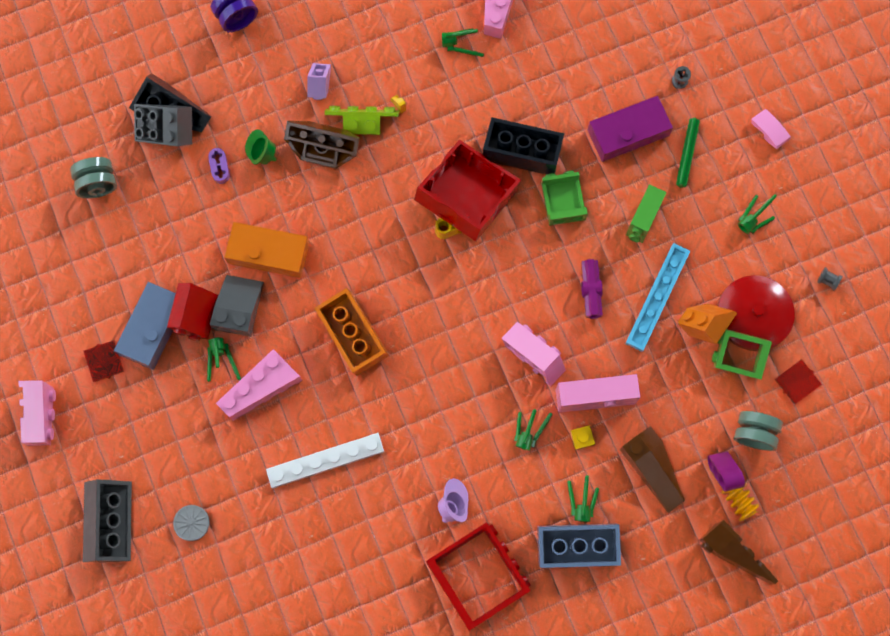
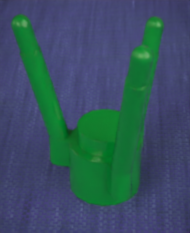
M472 28L442 33V46L447 47V51L484 56L480 52L454 47V45H457V36L477 33L478 29Z
M774 194L754 215L750 214L747 216L758 199V195H755L743 215L738 219L739 228L746 234L750 232L754 234L759 228L775 219L774 216L757 225L758 220L756 218L772 203L777 195Z
M223 338L210 339L208 341L209 347L207 348V381H211L212 356L215 357L216 368H219V356L224 355V351L237 379L241 380L228 344H224Z
M533 409L526 431L521 432V435L522 413L519 412L514 441H516L515 446L530 451L531 447L534 448L537 439L552 417V413L548 414L532 439L533 435L529 433L535 418L536 409Z
M586 475L582 505H577L576 509L572 484L568 480L571 515L575 516L574 521L590 522V517H593L599 488H595L589 508L587 505L589 476Z

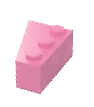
M516 322L502 337L505 346L522 362L525 361L533 367V372L542 374L550 387L566 371L560 357V351L554 346L549 347L545 339L540 335L536 337L527 325L524 324L522 326Z
M42 380L19 381V387H23V399H19V404L24 406L23 418H20L21 443L27 446L51 445V440L54 438L52 421L55 419L53 401L56 400V391Z

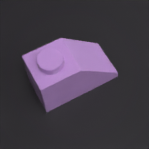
M312 64L307 76V97H312L315 100H322L327 97L331 64Z

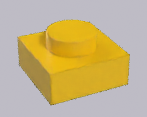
M590 425L570 431L575 450L595 445Z

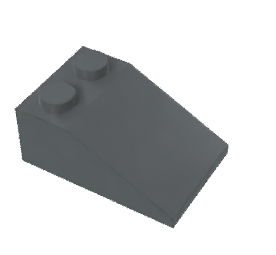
M226 275L214 306L210 326L216 331L251 337L264 282Z

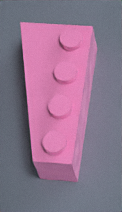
M485 0V35L502 38L513 0Z

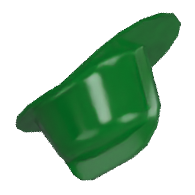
M260 129L251 132L245 145V152L254 165L258 163L266 165L271 161H276V145Z

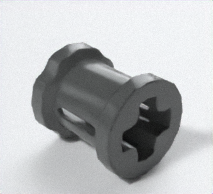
M681 66L675 70L672 77V83L675 88L682 89L687 86L688 80L691 77V71L687 67Z
M825 267L817 283H823L835 291L843 276H837Z

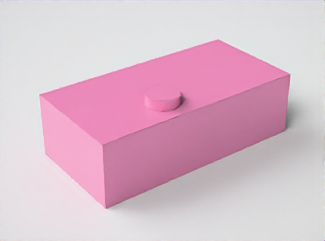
M637 374L559 382L555 390L558 413L634 405L640 399Z

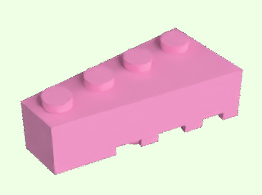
M273 349L216 404L234 421L261 403L267 402L280 392L282 393L294 384H298L302 379Z

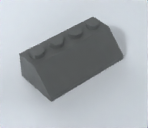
M96 479L84 482L83 562L131 561L132 481Z

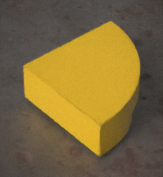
M395 95L390 99L400 113L406 111V102L402 98Z

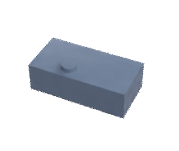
M147 283L114 349L119 356L154 370L173 332L172 329L167 328L176 293L153 283Z
M617 523L537 526L538 563L540 568L621 566L620 525Z

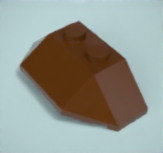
M287 121L284 140L290 145L300 160L338 168L357 156L360 137L344 129L311 121Z

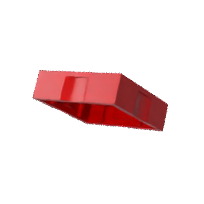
M459 139L445 155L441 164L432 170L417 187L414 200L474 241H477L516 194L521 180L501 166L490 162L481 153Z

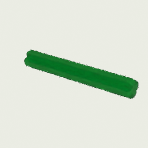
M696 118L689 119L676 181V186L680 188L686 187L688 183L700 120Z

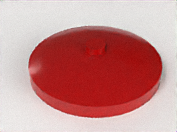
M752 275L735 280L724 290L717 305L737 313L728 326V330L769 340L772 342L770 349L780 344L789 335L795 320V309L788 292L779 283L764 276ZM731 336L728 339L736 346L745 350L758 351L760 344Z

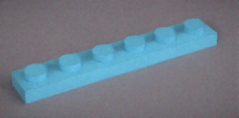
M675 243L672 244L628 336L626 345L641 352L644 351L690 250Z

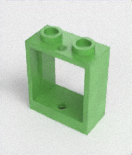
M649 184L626 233L630 240L643 243L667 192Z
M726 329L717 342L719 344L718 351L713 353V366L762 379L772 342ZM729 336L760 344L752 371L722 363Z

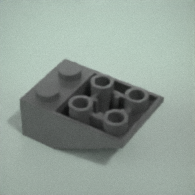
M134 104L135 141L170 146L192 145V107Z

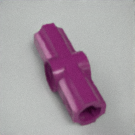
M587 259L581 262L583 279L581 291L585 302L586 318L597 319L603 316L601 301L603 294L602 281L599 279L598 260Z

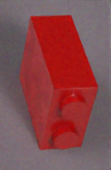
M178 283L167 328L174 330V333L177 335L189 336L188 339L193 341L208 339L211 330L210 322L218 295L192 283Z

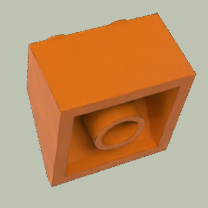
M707 303L688 307L677 323L688 336L717 344L737 313L733 310Z

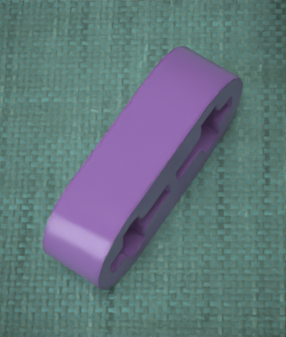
M214 148L208 155L211 173L217 183L224 184L230 178L227 158L222 149ZM216 154L221 156L219 157L220 163L218 164L215 160ZM220 168H221L222 172L224 173L222 178H219V176H218V175H219V170H218V169H220Z

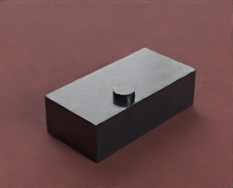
M491 117L482 155L493 163L547 175L555 174L564 133Z

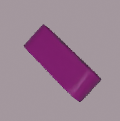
M728 451L707 456L709 468L724 492L745 487L743 473Z

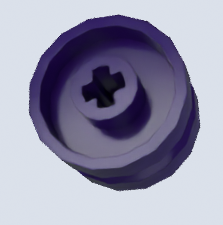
M213 0L210 6L214 16L219 19L221 27L226 32H236L247 27L258 14V8L252 0Z

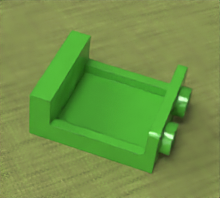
M567 171L561 175L548 174L542 178L541 186L549 226L586 220L588 213L587 208L584 207L579 172Z

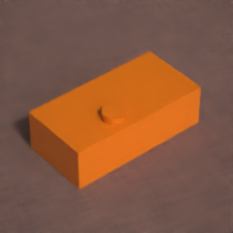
M233 222L224 258L228 264L302 278L310 242L308 236Z
M348 288L315 307L317 314L352 373L356 376L389 356Z

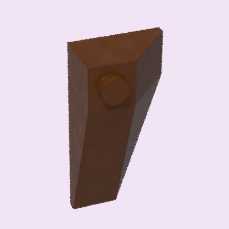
M651 426L621 447L620 451L668 513L684 502L664 444Z
M724 520L716 523L700 539L703 543L701 546L707 553L710 554L712 552L713 555L770 585L778 582L761 561L754 560V552L750 548L741 545V537Z

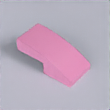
M763 110L751 119V123L764 134V139L775 149H778L791 139L786 129L768 110Z

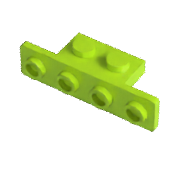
M329 106V109L325 110V115H343V129L352 134L380 135V116L397 117L399 116V110H395V107H384V110H377V107L368 106L366 109H358V106H348L347 109H340V106Z

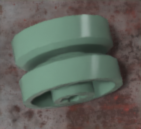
M92 157L80 160L71 166V177L75 181L73 186L78 197L98 198L116 190L117 183L113 175L114 170L110 159Z
M741 411L738 418V423L741 427L736 429L734 440L751 448L776 451L779 439L775 435L781 433L783 422L771 415L754 411Z

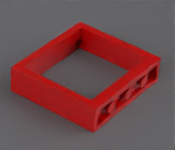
M487 522L426 561L469 631L531 591L529 589L531 584L525 575L522 577L518 572L520 566L514 558H509L507 554L509 552L508 547L503 541L499 542L496 537L498 535L497 530L492 524L489 526ZM485 532L521 590L472 621L437 565V562Z

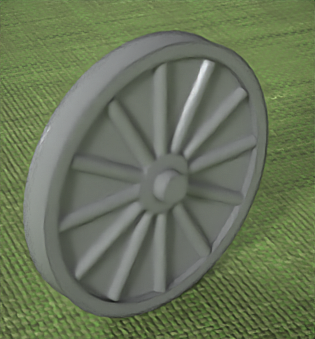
M184 506L174 517V530L180 538L186 541L198 540L208 531L209 516L199 506Z

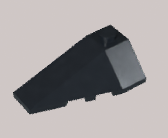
M152 73L145 78L129 107L133 111L134 104L192 107V130L203 132L212 117L171 85Z

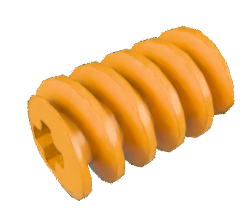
M743 488L721 492L722 494L729 493L726 501L733 500L730 507L738 508L735 511V515L742 514L739 519L740 522L759 512L756 511L759 504H751L755 498H747L750 490L743 491Z

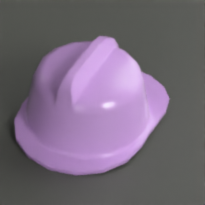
M453 478L447 481L444 496L438 502V511L444 523L453 521L464 522L467 519L468 492L464 484L458 479Z

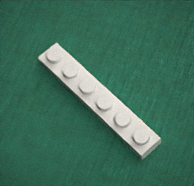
M375 433L268 468L266 471L271 488L273 489L383 453L384 449L379 433Z

